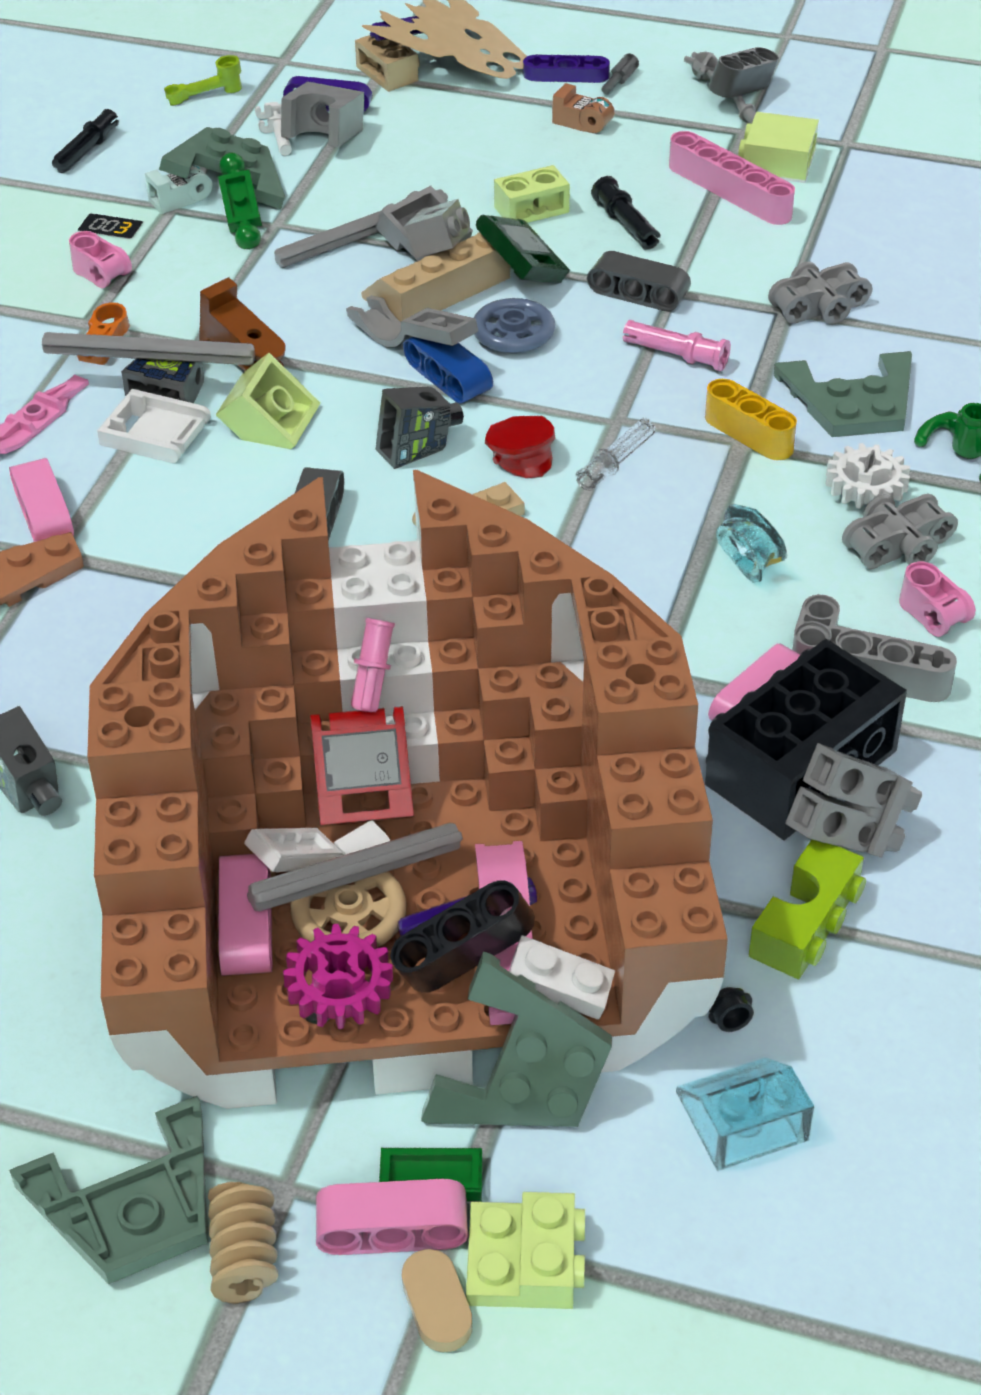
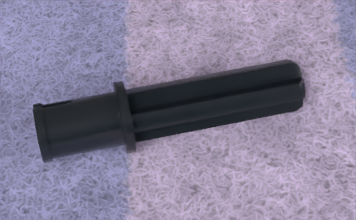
M104 109L95 120L86 122L83 126V131L54 156L52 166L61 173L66 172L95 144L103 143L105 135L119 125V120L117 119L112 122L118 117L117 114L111 109Z

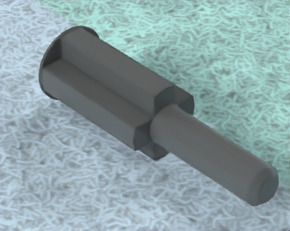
M631 53L625 54L611 70L613 73L612 77L601 88L604 94H609L618 82L623 84L638 68L639 60L635 55Z

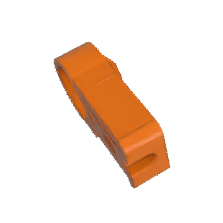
M113 302L98 306L93 311L92 317L88 322L89 330L87 334L123 336L130 327L126 308L122 304ZM114 318L112 323H102L107 319ZM77 355L79 361L99 365L106 364L110 358Z

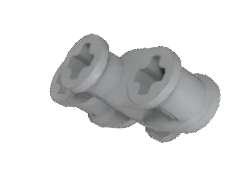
M809 261L799 264L791 273L790 278L777 281L769 290L768 300L774 307L782 310L783 317L789 323H798L822 314V318L827 323L837 324L848 316L852 307L864 304L871 296L873 288L870 281L866 278H861L856 267L849 262L827 267L819 272V268Z
M884 494L875 497L868 503L864 510L863 518L854 520L846 527L842 535V542L848 549H855L861 556V562L869 569L878 568L881 565L892 562L903 554L905 555V561L909 565L917 561L929 562L936 554L938 544L945 542L954 534L958 526V519L952 513L943 511L938 506V500L932 494H923L900 504L897 508L895 507V501L889 495Z

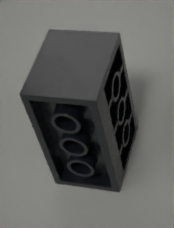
M824 639L812 649L803 651L796 661L784 670L776 671L769 681L757 690L745 694L738 704L726 713L718 714L712 720L708 729L709 742L706 757L705 785L785 841L796 832V830L786 825L785 822L800 786L828 796L802 781L817 743L851 757L880 765L897 751L907 690L833 642Z

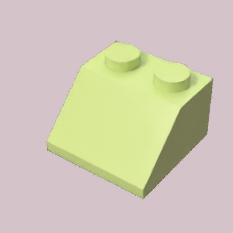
M268 353L242 373L216 413V416L241 440L292 449L297 444L321 402Z

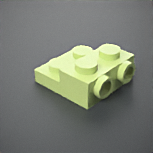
M523 1192L522 1203L471 1202L466 1299L469 1306L573 1309V1289L584 1288L585 1255H574V1241H585V1209L575 1208V1193Z

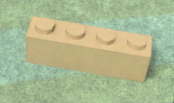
M479 232L477 235L457 243L452 249L426 256L409 266L397 269L395 272L374 282L362 291L361 294L365 301L371 295L384 298L393 315L399 321H403L425 308L441 311L510 279V265Z

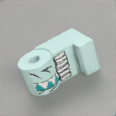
M194 164L187 179L173 174L162 175L157 169L145 173L149 202L161 214L201 201L212 190L213 184L211 179Z

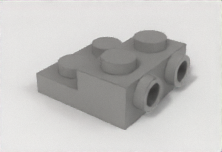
M432 186L419 192L413 191L404 200L396 204L390 203L380 211L376 229L397 251L405 247L414 257L404 225L420 210L445 203L446 201ZM468 227L469 232L459 242L471 237L473 230ZM424 257L417 258L416 260H417V261H420V260H422Z

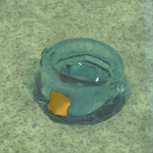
M733 503L727 508L723 517L724 522L716 531L718 543L746 578L753 583L762 581L763 570L766 567L785 561L787 558L785 542L773 525L757 509Z

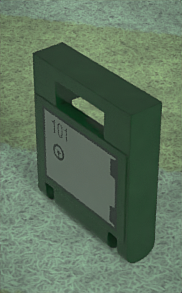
M480 215L477 219V230L513 268L514 273L520 280L561 283L569 273L570 269L525 220Z

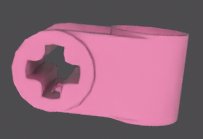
M81 231L70 237L69 245L73 271L77 275L93 282L97 287L106 288L110 285L112 279L119 275L125 276L132 271L131 260L122 248L102 239L96 233Z
M917 561L907 566L899 603L903 610L910 613L924 625L929 633L940 637L948 633L952 625L958 622L966 623L974 618L976 609L971 596L946 577L938 567L924 561Z

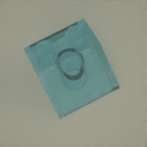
M763 1058L676 1086V1093L717 1171L809 1141L814 1105L792 1066L769 1058Z

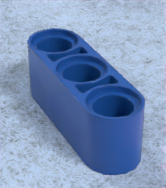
M411 337L404 341L403 350L408 363L459 404L464 403L492 389L493 377L488 366L460 343L451 346L417 337Z

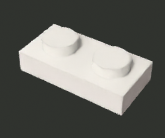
M522 935L516 947L509 972L516 977L521 974L535 983V989L556 1004L562 1001L573 1010L599 1020L606 1006L615 970Z

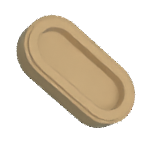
M424 1249L413 1253L403 1265L402 1285L422 1341L435 1351H455L467 1343L472 1333V1313L451 1259L441 1251Z

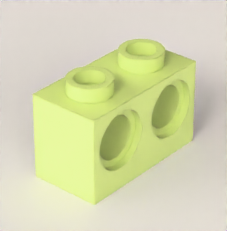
M554 165L494 179V208L501 217L522 219L529 223L569 213L570 184Z

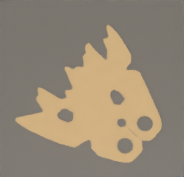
M423 0L426 7L405 3L419 18H412L415 23L406 22L379 10L381 13L380 18L391 27L362 25L366 30L406 47L438 58L454 56L460 64L469 69L503 79L514 76L516 74L514 68L523 69V60L527 57L492 23L476 19L479 16V12L465 0H447L450 7L437 0ZM465 29L477 33L482 38L479 40L471 38L465 32ZM418 30L426 34L428 39L416 37L410 31ZM480 49H485L489 51L490 54H484L480 51ZM503 53L515 54L520 58V62L507 60ZM486 63H497L504 68V71H493L487 67Z

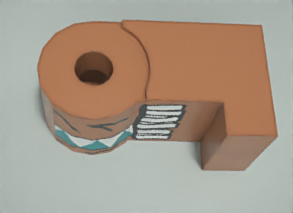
M565 83L553 95L552 123L583 132L598 133L614 117V107L608 99L604 97L593 99L576 94L575 85Z

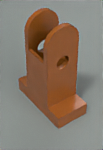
M227 277L200 291L199 341L253 344L256 359L253 364L270 353L284 367L280 361L286 351L284 341L237 299V284L232 279ZM238 365V366H239L243 371H245V370H247L249 367H251L252 365Z

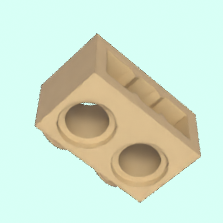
M370 35L355 40L356 67L388 92L419 81L418 68L420 61L418 54L411 48L389 39L377 41L375 38H371Z

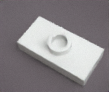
M318 828L252 829L244 842L272 872H290L343 856V852Z

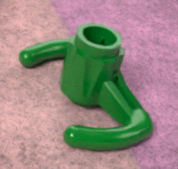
M968 403L958 413L948 411L930 418L918 429L914 438L916 446L924 447L935 431L946 428L953 433L952 447L954 451L967 459L980 457L981 403Z

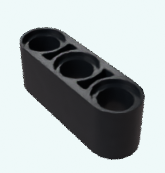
M506 880L494 881L399 937L391 949L390 957L392 964L415 990L421 993H430L478 966L483 951L495 956L519 942L522 935L527 936L534 926V912L513 883ZM512 907L506 914L501 915L504 910ZM468 933L465 938L458 941L463 934ZM425 958L420 965L416 966L421 959Z

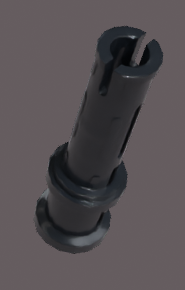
M612 176L601 177L594 183L591 189V196L597 203L604 205L606 214L611 218L619 219L643 248H654L660 241L657 238H661V235L633 206L631 195L625 190H620L617 180Z

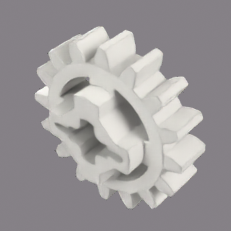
M859 443V448L856 450L850 446H845L844 454L835 451L833 460H828L826 486L832 487V496L842 495V503L846 504L851 500L855 501L856 508L859 509L863 505H868L875 497L884 494L889 495L894 500L901 501L903 492L908 491L910 466L904 465L905 458L903 456L894 458V450L888 449L882 452L877 444L866 448L863 443Z

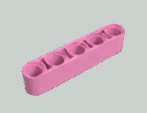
M678 131L671 135L669 168L673 172L768 223L782 225L792 220L795 187L790 182L693 132Z

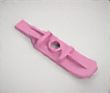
M73 375L66 382L43 393L38 391L34 395L33 400L14 415L10 413L6 417L5 422L0 425V454H7L21 448L65 413L69 400L88 386L89 381L80 376Z

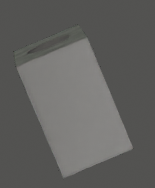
M313 82L304 83L281 98V137L294 138L300 133L320 132L329 134L328 146L340 147L363 130L364 92ZM325 105L329 106V113L327 112Z

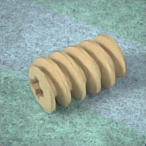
M242 1182L218 1184L211 1188L208 1193L210 1201L208 1216L211 1220L209 1226V1236L211 1238L209 1254L212 1258L210 1264V1274L212 1276L210 1291L215 1298L222 1302L232 1304L249 1302L262 1294L263 1288L272 1285L278 1278V1270L275 1265H272L277 1259V1251L272 1246L276 1240V1232L271 1227L275 1222V1213L271 1209L274 1204V1195L271 1190L265 1187Z

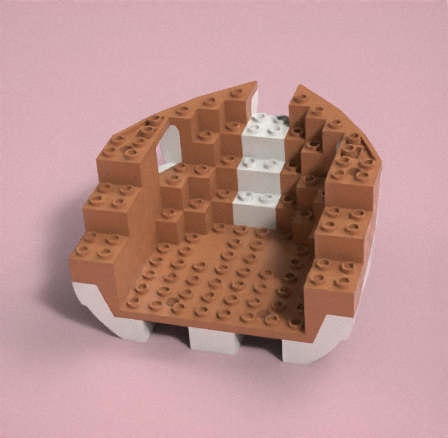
M413 470L417 541H395L391 543L329 548L323 477H318L218 544L143 615L89 687L87 758L96 797L94 878L102 911L101 1001L109 1036L122 1060L132 1070H144L157 1080L193 1097L198 1096L202 1101L226 1109L277 1104L275 1069L372 1060L375 1095L430 1089L436 1074L473 1085L472 1050L503 1047L511 1024L490 1025L489 1006L468 1000L469 987L477 966L438 990L430 993H421L415 990L393 965V981L390 982L391 995L389 999H380L381 1011L378 1014H374L366 1009L364 1011V1023L361 1025L355 1022L353 1017L345 1018L344 1029H338L336 1020L328 1018L329 1020L323 1027L308 1022L317 1020V1014L313 1012L304 1019L300 1017L299 1003L290 1005L287 988L284 987L283 970L287 969V953H297V940L303 938L294 926L291 917V902L271 908L272 972L221 975L219 961V857L254 854L244 844L252 829L318 828L334 844L336 840L367 823L321 827L310 715L320 714L322 720L321 731L330 730L329 713L356 711L351 706L358 664L354 663V659L360 658L366 618L395 623L387 664L391 665L390 670L385 669L378 708H385L386 725L395 724L393 719L394 707L403 706L414 811L413 818L374 822L386 833L390 841L447 823L456 824L458 831L462 833L463 837L460 848L388 871L397 879L404 891L407 904L405 917L469 896L479 890L475 844L498 846L511 845L514 841H522L527 877L531 878L537 891V902L530 905L535 916L532 938L615 970L606 1006L600 1019L598 1020L579 1013L612 1035V1048L601 1073L620 1071L667 1042L683 1030L695 1017L706 1016L721 989L724 979L728 938L709 862L713 819L695 748L698 701L681 635L614 575L538 525L419 470ZM388 791L341 796L343 813L389 809ZM270 870V875H271V877H274V876H277V875H280V874L287 873V872H272V871ZM352 882L346 885H355V883ZM378 887L368 890L373 902L385 898V895ZM313 896L310 909H325L324 902L326 897ZM371 915L363 927L369 931L376 927L381 920L375 915ZM331 921L327 922L324 930L330 933L333 926ZM399 930L393 938L378 947H386L388 949V962L392 964L390 957L392 946L401 937ZM468 933L463 934L458 941L465 938ZM425 958L421 959L416 966L420 965ZM367 966L364 972L365 980L369 982L372 974ZM309 969L305 976L308 985L312 983V971Z

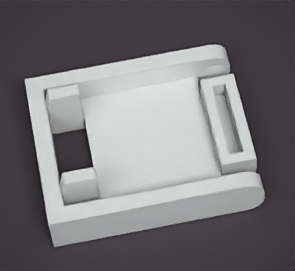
M131 389L97 430L99 444L169 463H176L181 454L186 451L203 429L204 424H207L210 420L211 413L203 405ZM132 415L140 417L127 433L125 423Z

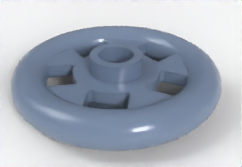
M506 298L490 302L478 310L474 316L478 327V332L474 334L475 337L486 347L500 352L519 353L534 350L544 345L553 336L555 331V319L552 313L542 304L523 298ZM492 317L498 319L495 324L487 321ZM540 320L542 325L531 326V321ZM496 332H498L500 335H502V336H504V337H499V336H496V335H494V334H495Z

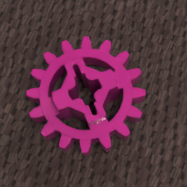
M333 924L331 934L324 935L317 927L313 929L314 940L312 942L303 938L297 940V953H287V969L283 970L284 987L287 988L288 1002L290 1005L299 1003L300 1017L304 1019L314 1012L317 1014V1026L323 1027L328 1018L336 1020L338 1029H344L345 1018L353 1017L354 1021L361 1025L364 1023V1011L366 1009L374 1014H378L381 1011L380 999H389L391 995L390 982L393 981V965L388 962V949L386 947L377 948L376 935L371 934L361 939L359 938L358 926L354 925L348 934L341 933L339 924ZM367 966L372 974L369 982L365 980L364 969ZM308 969L312 971V983L310 985L305 980Z

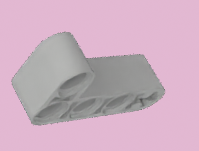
M817 594L808 597L804 601L794 630L793 651L801 655L806 649H812L824 639H828L907 690L906 697L940 702L950 696L957 658L949 649L838 626L840 605L834 598Z

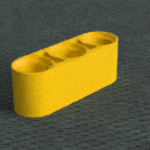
M715 379L708 384L705 420L708 424L769 459L785 460L792 456L797 419L792 413L730 379Z

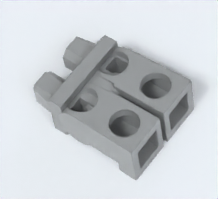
M817 743L802 781L828 796L800 786L785 824L809 839L861 852H868L871 855L882 858L885 851H900L905 834L904 829L896 825L901 810L911 813L917 809L922 798V792L912 786L913 782L887 768L851 757Z

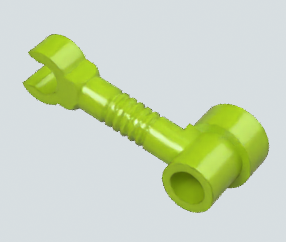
M226 55L218 58L215 62L216 76L186 85L172 84L166 86L164 91L166 99H169L170 106L179 105L183 101L188 100L190 96L223 86L227 93L240 91L242 84L239 74L242 70L239 58L235 55Z

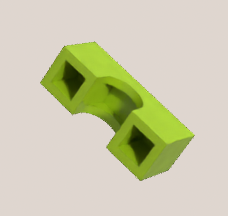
M811 839L794 864L790 890L791 896L806 903L792 904L773 896L752 926L748 957L798 980L809 964L816 966L824 953L826 937L830 932L833 934L838 933L846 916V906L849 902L857 903L863 893L866 884V878L861 876L864 857L839 846Z

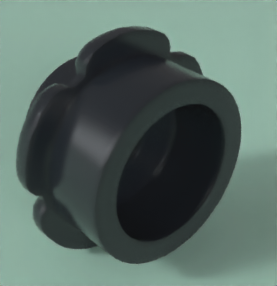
M727 987L721 989L709 1010V1020L713 1024H717L725 1032H734L742 1029L751 1021L754 1015V1010L751 1006L753 1001L751 995L744 993V990L741 988Z

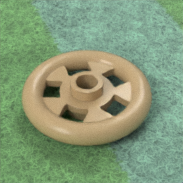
M387 871L355 881V885L339 886L292 901L291 917L294 926L304 939L312 942L314 940L313 929L317 927L324 935L331 934L324 930L329 921L332 924H339L344 934H348L355 925L359 927V938L361 939L371 934L376 935L378 948L394 937L399 930L398 921L406 915V897L400 883ZM378 887L385 895V898L373 902L368 890ZM313 896L326 897L324 902L325 909H310ZM371 915H375L381 922L368 931L363 925Z

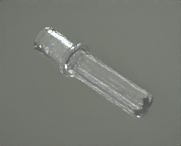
M641 418L608 448L597 450L593 454V459L576 472V476L579 477L576 479L579 486L584 490L592 491L608 475H615L619 470V464L655 433V425L651 424L648 418Z

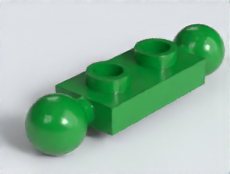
M231 152L221 158L219 168L223 175L218 176L230 233L235 232L236 244L242 249H253L260 244L261 233L257 227L262 226L250 170H245L243 158L239 154Z

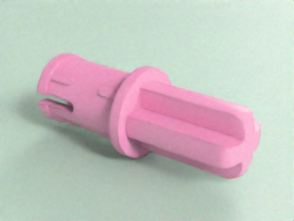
M366 618L360 658L354 659V663L358 664L351 706L360 711L376 712L379 707L385 669L390 670L391 665L387 664L395 623Z

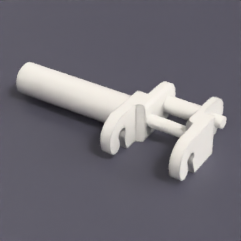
M278 102L265 103L264 112H261L260 106H256V116L259 119H268V126H264L263 120L259 121V130L263 133L274 132L280 154L283 156L289 155L292 151L289 138L281 137V104H278Z

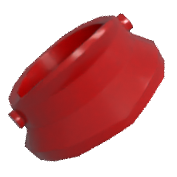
M513 416L492 424L486 433L485 444L493 451V462L506 471L523 478L542 477L552 466L551 444L556 439L555 429L552 423L543 416Z

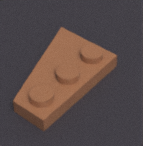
M72 532L54 535L47 539L0 551V605L5 603L10 607L22 601V593L35 586L46 588L84 567L81 552Z

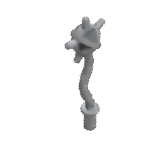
M693 52L692 57H684V62L692 66V71L698 79L711 80L718 62L713 53L700 52L697 54ZM742 95L732 97L739 110V118L752 124L756 114L754 105L746 104Z

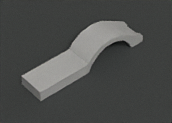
M372 295L367 297L370 310L364 312L362 308L353 306L346 308L348 317L375 342L385 347H397L411 337L453 346L478 332L476 318L431 308H425L407 319L399 321L389 310L384 298Z

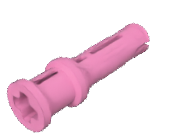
M628 320L623 330V333L629 334L628 336H623L624 342L683 356L687 363L694 364L695 362L708 364L713 366L716 371H723L730 356L731 344L729 340L722 339L719 342L704 338L699 332L685 335L638 323L634 320Z

